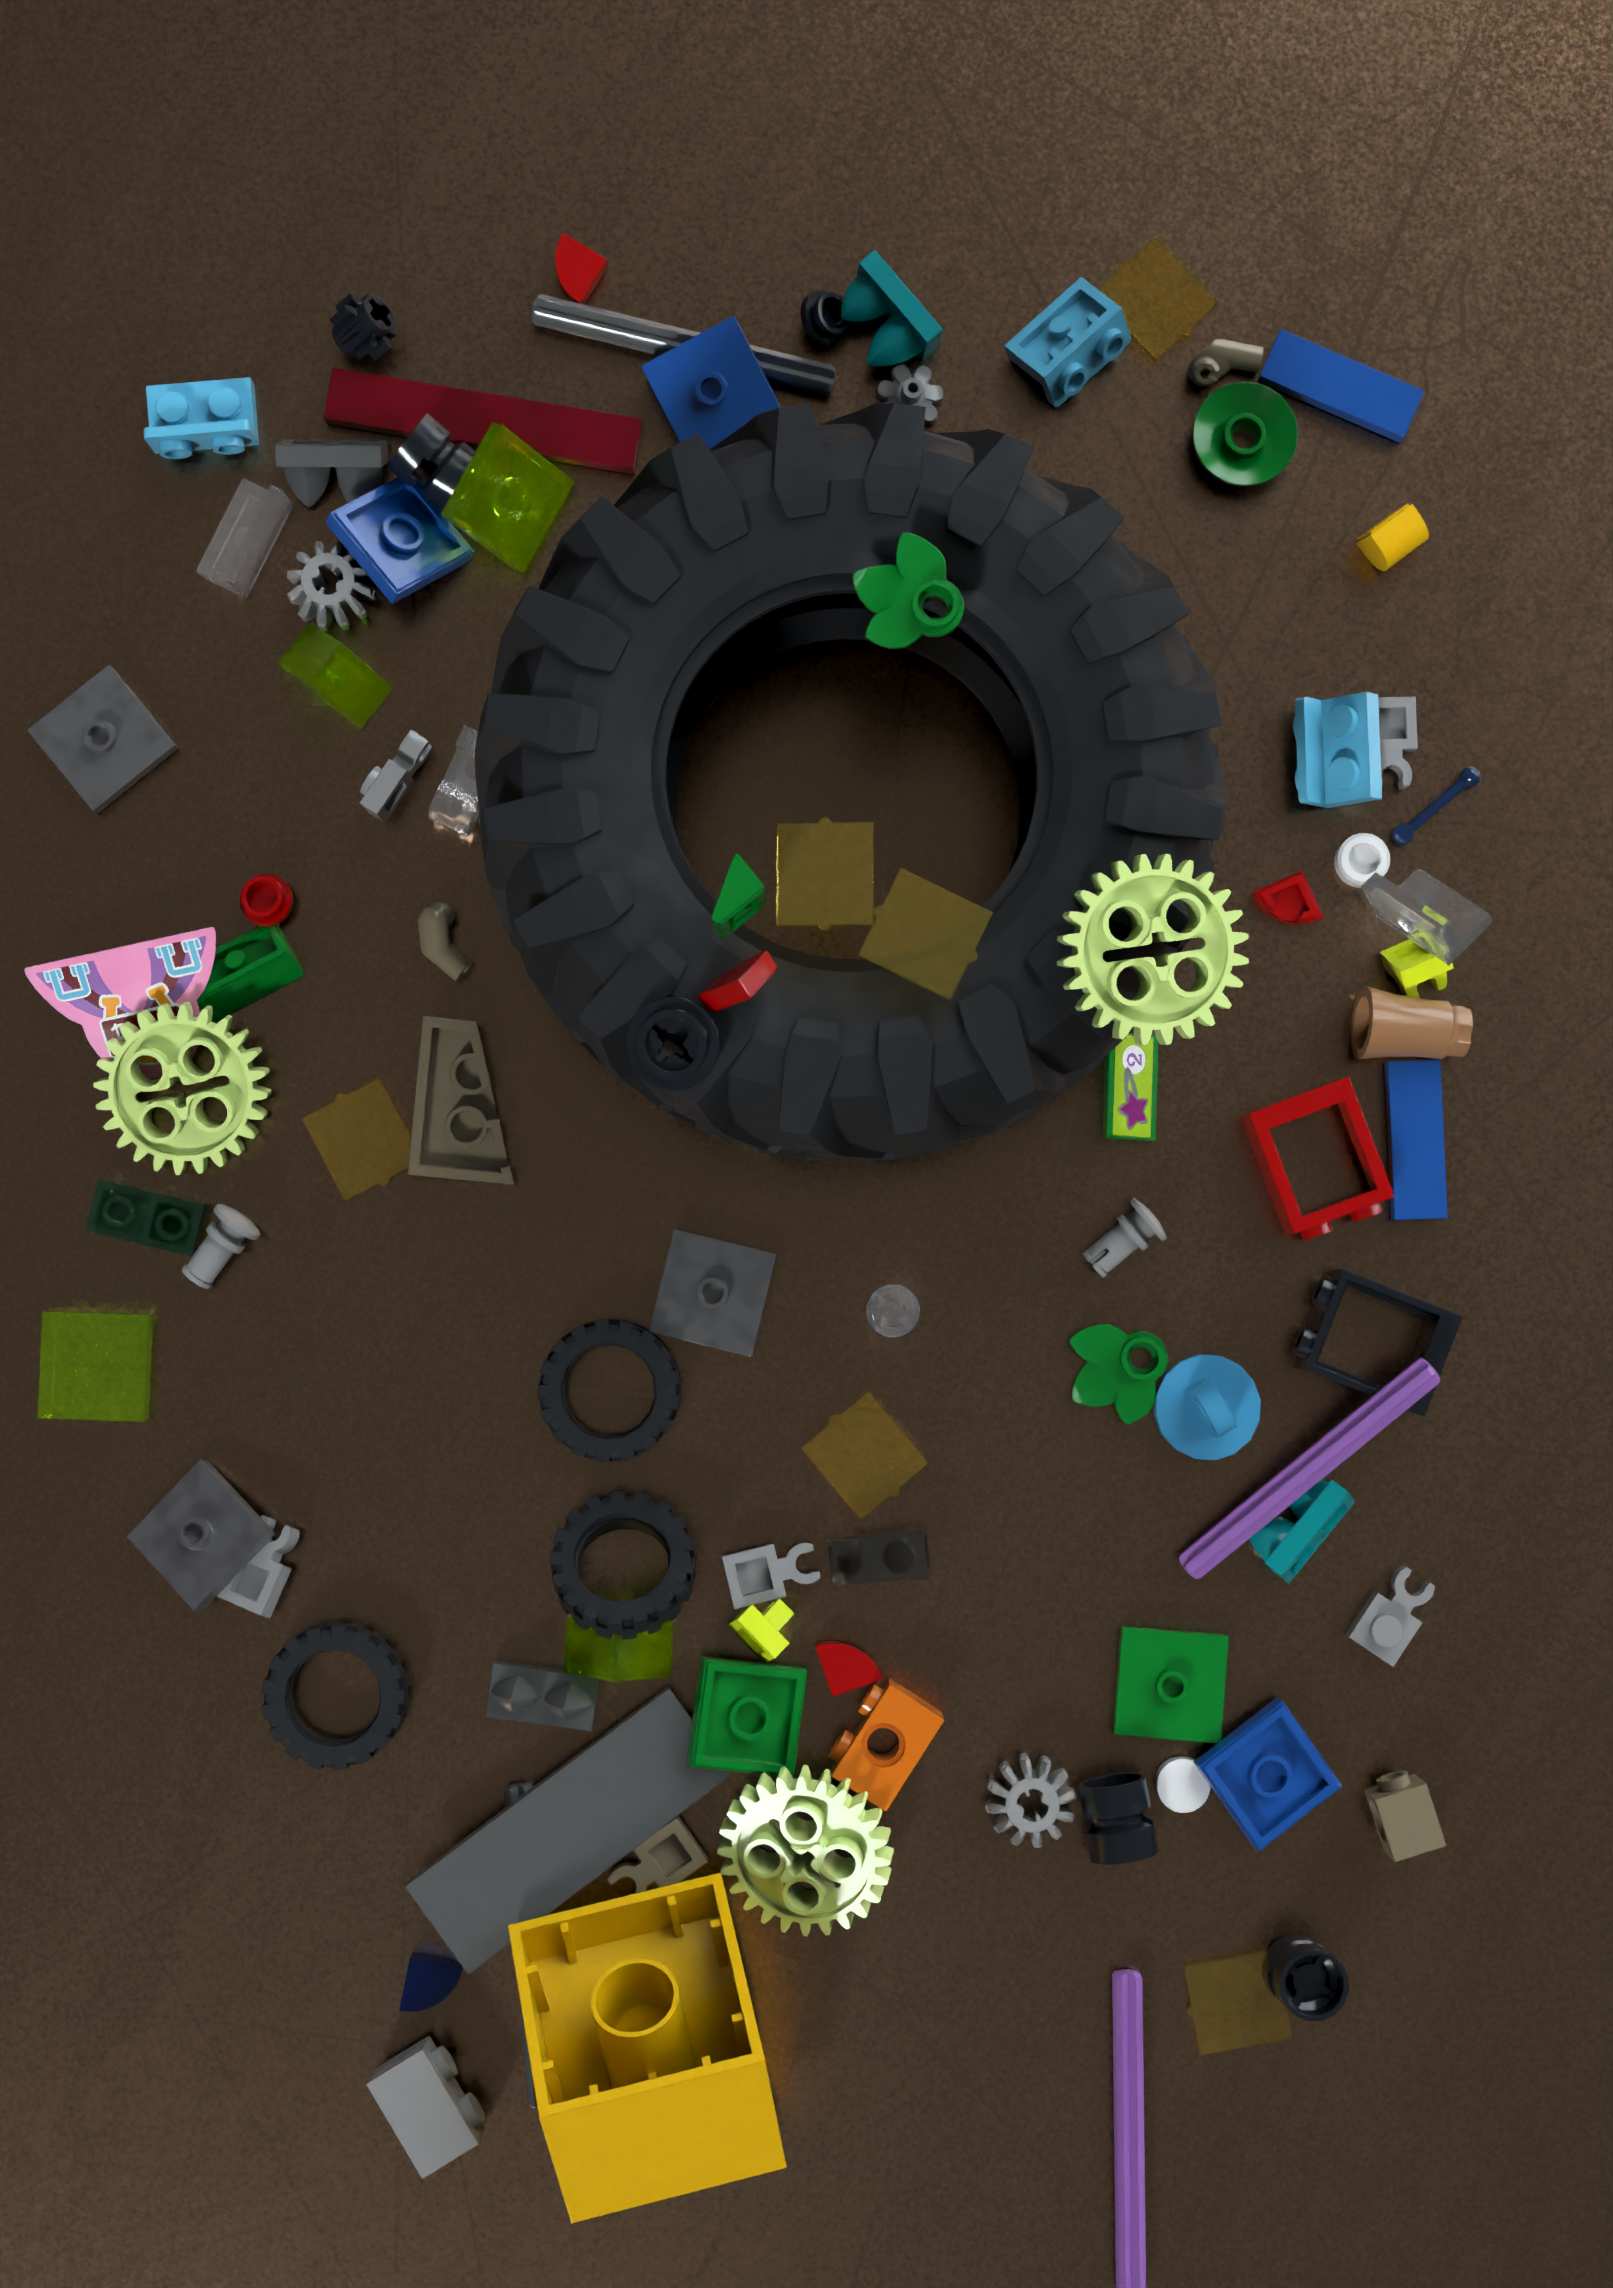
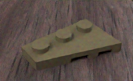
M431 1016L422 1017L407 1175L514 1185L476 1021Z

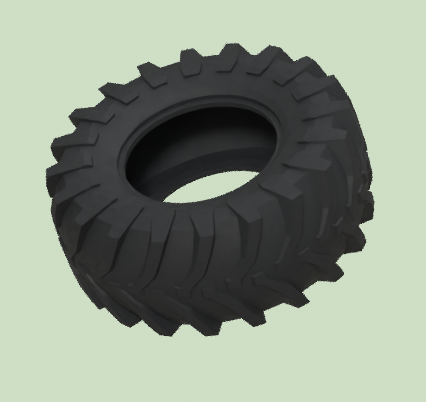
M810 402L781 407L757 414L744 426L710 450L700 434L697 433L651 459L614 505L601 496L561 537L538 589L529 585L501 636L491 693L487 695L480 716L475 746V778L485 871L490 890L511 944L518 948L528 976L539 994L544 998L572 1037L578 1043H581L618 1081L626 1083L658 1109L680 1121L717 1138L723 1139L727 1137L764 1153L835 1162L837 1158L875 1162L900 1159L949 1149L952 1144L987 1136L1054 1101L1058 1095L1098 1067L1103 1062V1058L1123 1041L1122 1039L1112 1038L1114 1020H1111L1102 1028L1092 1026L1093 1018L1098 1010L1095 1006L1085 1011L1076 1010L1075 1005L1084 995L1082 989L1064 990L1063 987L1076 974L1074 968L1057 966L1058 960L1072 955V947L1058 942L1057 936L1074 933L1075 926L1067 922L1062 916L1064 912H1082L1084 907L1077 901L1074 896L1075 892L1086 890L1095 894L1097 891L1091 880V876L1094 873L1101 872L1113 880L1111 863L1123 860L1130 871L1133 872L1134 856L1141 854L1147 855L1152 869L1158 856L1162 854L1171 855L1172 871H1175L1182 861L1192 860L1194 861L1192 878L1195 879L1202 873L1212 872L1214 861L1210 857L1213 840L1217 841L1224 831L1228 794L1219 759L1218 746L1213 744L1210 730L1212 727L1222 725V711L1217 683L1191 648L1187 637L1181 635L1175 624L1188 616L1189 612L1170 576L1130 551L1122 541H1118L1112 535L1125 518L1093 489L1039 476L1035 472L1026 469L1034 449L1033 446L992 429L944 433L924 431L926 407L896 403H874L859 411L819 425L815 424ZM904 532L926 539L937 547L946 561V580L953 583L959 589L964 601V612L961 622L951 633L942 637L922 635L904 649L929 659L960 680L981 701L993 717L1005 739L1012 756L1020 795L1018 841L1007 877L990 899L953 930L929 943L888 956L865 959H837L815 956L768 940L744 924L725 939L723 937L720 939L715 933L712 922V914L717 901L695 875L683 854L677 838L675 822L677 783L683 758L693 733L716 699L736 679L768 658L794 647L814 642L837 639L870 641L865 637L868 625L876 614L868 610L860 601L852 581L853 574L856 571L872 566L896 565L897 546L901 534ZM930 600L923 607L926 615L932 618L941 617L946 611L944 605L938 600ZM1174 900L1167 909L1166 919L1172 930L1178 933L1188 923V912L1181 902ZM1117 908L1109 918V929L1111 934L1120 941H1124L1129 936L1132 930V921L1126 911ZM1190 939L1162 943L1152 942L1144 946L1108 950L1103 953V960L1113 962L1140 957L1154 958L1158 954L1181 952ZM767 950L777 968L775 973L752 998L716 1012H708L719 1029L720 1055L714 1068L703 1081L684 1090L671 1091L650 1085L636 1073L628 1058L626 1037L630 1023L639 1010L661 997H686L690 1001L704 1007L697 996L730 969ZM1125 967L1117 977V989L1124 998L1129 1000L1137 994L1140 980L1138 974L1133 969ZM657 1024L655 1025L661 1031L660 1035L665 1040L664 1046L660 1049L662 1052L656 1057L659 1062L665 1056L669 1057L675 1052L681 1054L682 1057L687 1056L693 1061L687 1054L689 1051L683 1045L688 1037L687 1033L692 1029L689 1025L673 1034L666 1029L662 1030Z

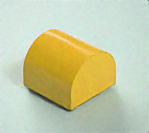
M1407 503L1357 538L1358 542L1356 544L1372 565L1381 571H1386L1428 540L1429 532L1415 506Z

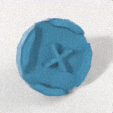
M1197 1354L1179 1360L1163 1374L1157 1386L1153 1415L1160 1434L1173 1449L1194 1459L1218 1460L1235 1454L1251 1440L1259 1424L1261 1399L1254 1380L1241 1365L1223 1356Z

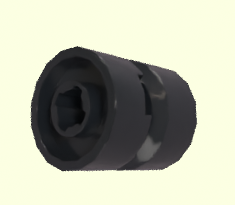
M427 413L393 456L386 468L408 486L419 483L423 487L422 497L446 515L487 460L465 442L453 444L451 442V431Z
M1136 1772L1114 1773L1090 1778L1078 1784L1082 1814L1085 1818L1093 1821V1824L1088 1827L1089 1831L1086 1832L1091 1863L1100 1865L1131 1863L1150 1858L1159 1852L1153 1820L1143 1816V1813L1152 1806L1147 1776L1145 1774Z
M1288 1934L1275 1940L1266 1950L1262 1961V1978L1267 1989L1295 2016L1307 2021H1323L1335 2015L1345 2004L1349 1992L1347 1972L1343 1964L1316 1940L1302 1934Z

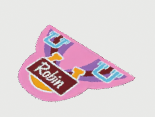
M214 927L199 929L26 967L24 971L34 988L51 1006L69 1020L82 1025L87 1040L100 1058H115V1055L106 1047V1042L112 1038L121 1039L126 1042L119 1027L128 1021L140 1029L137 1014L144 1010H148L158 1020V1006L168 1003L174 1016H177L180 1005L187 1001L191 1003L193 1016L198 1017L200 1010L197 999L205 990L211 975L216 953V932ZM198 1045L192 1047L191 1058H193ZM142 1055L139 1061V1068L146 1078L161 1077L162 1067L160 1062L152 1056Z

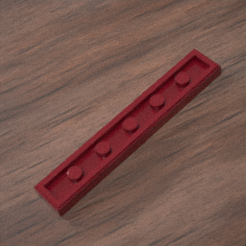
M332 368L324 413L326 424L408 437L422 418L429 413L451 431V442L453 444L465 442L471 448L635 474L643 427L642 418Z

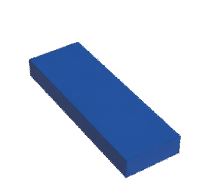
M1280 329L1257 381L1398 443H1401L1424 393V390L1282 329Z
M1441 1060L1385 1062L1389 1183L1395 1196L1390 1198L1391 1220L1448 1218Z

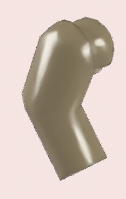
M1216 339L1193 356L1188 366V375L1194 384L1208 387L1213 385L1232 368L1258 373L1264 347Z
M434 902L430 907L424 908L421 911L417 920L421 952L457 982L466 974L473 962L450 944L449 928L455 920L453 909L446 903Z

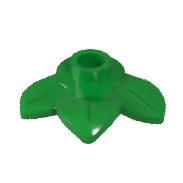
M906 532L901 534L897 546L896 565L872 566L856 571L853 574L852 581L860 601L868 610L876 614L867 627L865 637L881 647L888 649L905 648L918 640L922 635L942 637L955 630L962 620L964 612L963 597L959 589L953 583L946 580V561L937 547L918 535ZM930 600H938L944 605L946 611L941 617L932 618L924 612V605Z
M1096 1324L1086 1327L1072 1336L1069 1340L1071 1347L1086 1361L1074 1380L1072 1400L1076 1403L1092 1407L1115 1403L1116 1411L1126 1425L1132 1424L1148 1414L1156 1401L1155 1380L1163 1374L1167 1366L1168 1355L1163 1342L1152 1333L1136 1331L1125 1334L1111 1324ZM1139 1347L1145 1348L1150 1356L1148 1364L1142 1368L1135 1367L1131 1362V1353Z

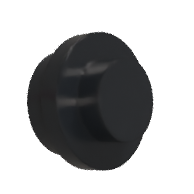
M818 290L808 294L801 304V321L806 333L812 340L822 345H827L840 339L849 325V321L842 320L841 318L843 298L837 293Z

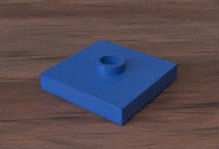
M734 315L641 366L679 442L699 433L710 450L744 426L757 414L781 408Z
M398 477L330 512L326 520L327 526L391 604L469 562L475 552L448 518L422 497L423 488L419 483L408 486Z
M1275 1698L1193 1762L1252 1847L1257 1851L1266 1847L1342 1787L1286 1704L1279 1698Z

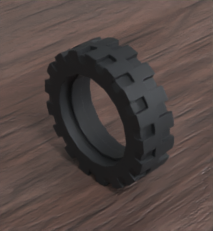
M619 1319L589 1322L576 1327L561 1338L553 1346L541 1367L540 1382L537 1389L542 1409L540 1411L542 1418L553 1432L554 1438L561 1445L564 1444L572 1450L571 1452L577 1456L587 1457L598 1462L629 1460L651 1449L671 1427L679 1409L681 1396V1381L677 1363L664 1342L643 1326ZM615 1345L631 1350L646 1363L653 1377L654 1398L649 1413L638 1426L625 1433L604 1435L588 1430L575 1419L567 1404L565 1385L570 1369L581 1355L596 1347Z
M624 1491L609 1492L610 1497L601 1500L599 1496L593 1497L585 1501L586 1507L580 1511L575 1508L565 1518L566 1525L564 1529L558 1528L554 1536V1550L550 1552V1566L555 1593L558 1595L559 1603L566 1614L570 1613L574 1616V1622L584 1630L590 1627L596 1630L597 1636L611 1639L612 1634L622 1635V1640L637 1638V1633L647 1631L648 1635L659 1631L662 1629L661 1623L667 1619L672 1622L680 1614L681 1604L683 1601L688 1602L693 1590L692 1582L696 1574L692 1538L687 1533V1526L680 1515L675 1517L672 1514V1508L667 1503L661 1500L655 1503L650 1500V1495L641 1492H635V1496H625ZM618 1529L638 1530L654 1537L664 1547L668 1557V1569L662 1582L647 1595L630 1601H609L591 1593L582 1583L578 1573L579 1560L586 1547L599 1536Z
M332 1621L306 1629L285 1644L281 1651L275 1655L268 1667V1675L262 1684L261 1694H264L265 1702L262 1705V1714L264 1720L268 1719L271 1726L269 1732L276 1743L280 1741L287 1748L286 1754L295 1760L301 1758L308 1762L307 1766L312 1768L333 1767V1770L347 1769L351 1765L365 1763L391 1741L400 1729L404 1714L408 1709L409 1696H407V1687L409 1686L407 1671L403 1670L400 1663L402 1659L395 1648L391 1649L385 1643V1637L376 1631L372 1633L364 1629V1625L350 1622L345 1624L339 1623V1621ZM333 1650L352 1653L366 1662L377 1677L380 1691L378 1711L370 1725L356 1736L339 1740L321 1737L308 1729L295 1712L292 1698L294 1680L303 1664L316 1654Z

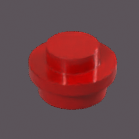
M261 874L253 877L244 885L240 894L242 913L253 924L261 927H271L281 923L290 914L293 906V894L289 885L283 879L273 874Z

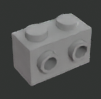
M430 2035L375 2068L366 2083L422 2179L479 2145L484 2131L482 2123L485 2122L483 2109L476 2097L471 2092L464 2094L454 2076L458 2074L452 2056L443 2045L437 2048Z

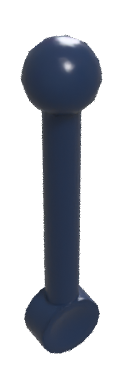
M1472 766L1464 768L1461 771L1460 779L1408 824H1400L1392 830L1391 838L1393 842L1399 846L1410 843L1413 839L1414 831L1467 786L1474 787L1480 782V771Z

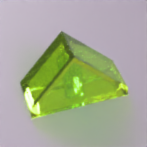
M311 623L306 626L277 662L282 669L359 729L364 726L393 689L343 643Z
M567 1617L564 1672L610 1682L670 1677L673 1622L661 1623L662 1629L648 1635L647 1631L637 1633V1638L622 1640V1635L612 1634L611 1639L597 1636L596 1630L590 1627L584 1630L574 1622V1617Z

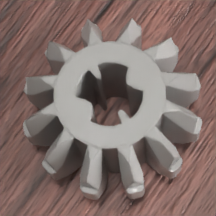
M340 540L333 544L330 553H328L322 541H316L314 543L316 556L310 559L304 552H297L296 558L302 565L303 570L293 569L287 571V579L296 585L287 593L288 599L292 604L301 605L298 615L305 622L316 617L317 626L320 630L327 631L334 618H336L342 630H348L350 628V621L347 615L354 612L358 618L366 619L368 613L360 601L370 602L375 601L377 598L375 589L367 585L372 582V579L354 557L347 553V549ZM331 577H336L338 579L336 583L337 592L328 594L326 592L328 588L327 580Z
M1026 1753L1019 1755L1018 1759L1021 1770L1014 1772L1006 1761L999 1765L1002 1775L1007 1779L1006 1782L997 1779L988 1780V1790L999 1797L985 1801V1809L987 1813L1000 1814L993 1822V1828L997 1833L1004 1832L1012 1827L1010 1841L1013 1845L1018 1846L1023 1841L1026 1832H1029L1033 1847L1039 1848L1043 1842L1041 1831L1047 1829L1055 1840L1062 1836L1055 1820L1073 1821L1074 1813L1062 1804L1070 1803L1077 1797L1073 1788L1061 1787L1068 1778L1064 1768L1056 1769L1049 1774L1051 1760L1043 1755L1038 1760L1035 1769H1031L1030 1759ZM1035 1789L1042 1804L1037 1809L1032 1804V1811H1024L1019 1796L1025 1792L1029 1797V1790Z

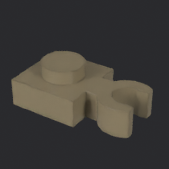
M677 1816L633 1849L639 1858L638 1862H623L616 1865L609 1873L607 1880L612 1885L622 1877L632 1878L636 1882L637 1888L634 1892L628 1894L631 1895L647 1891L648 1885L654 1881L659 1888L679 1883L706 1864L708 1857L681 1818Z

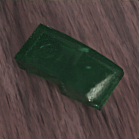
M98 1179L86 1232L192 1256L204 1204Z

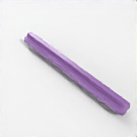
M1423 1358L1415 1360L1181 1552L1179 1561L1186 1572L1195 1579L1205 1576L1435 1388L1441 1381L1436 1370Z
M1122 1969L1116 1970L1112 1974L1116 2288H1146L1143 1978L1137 1970Z

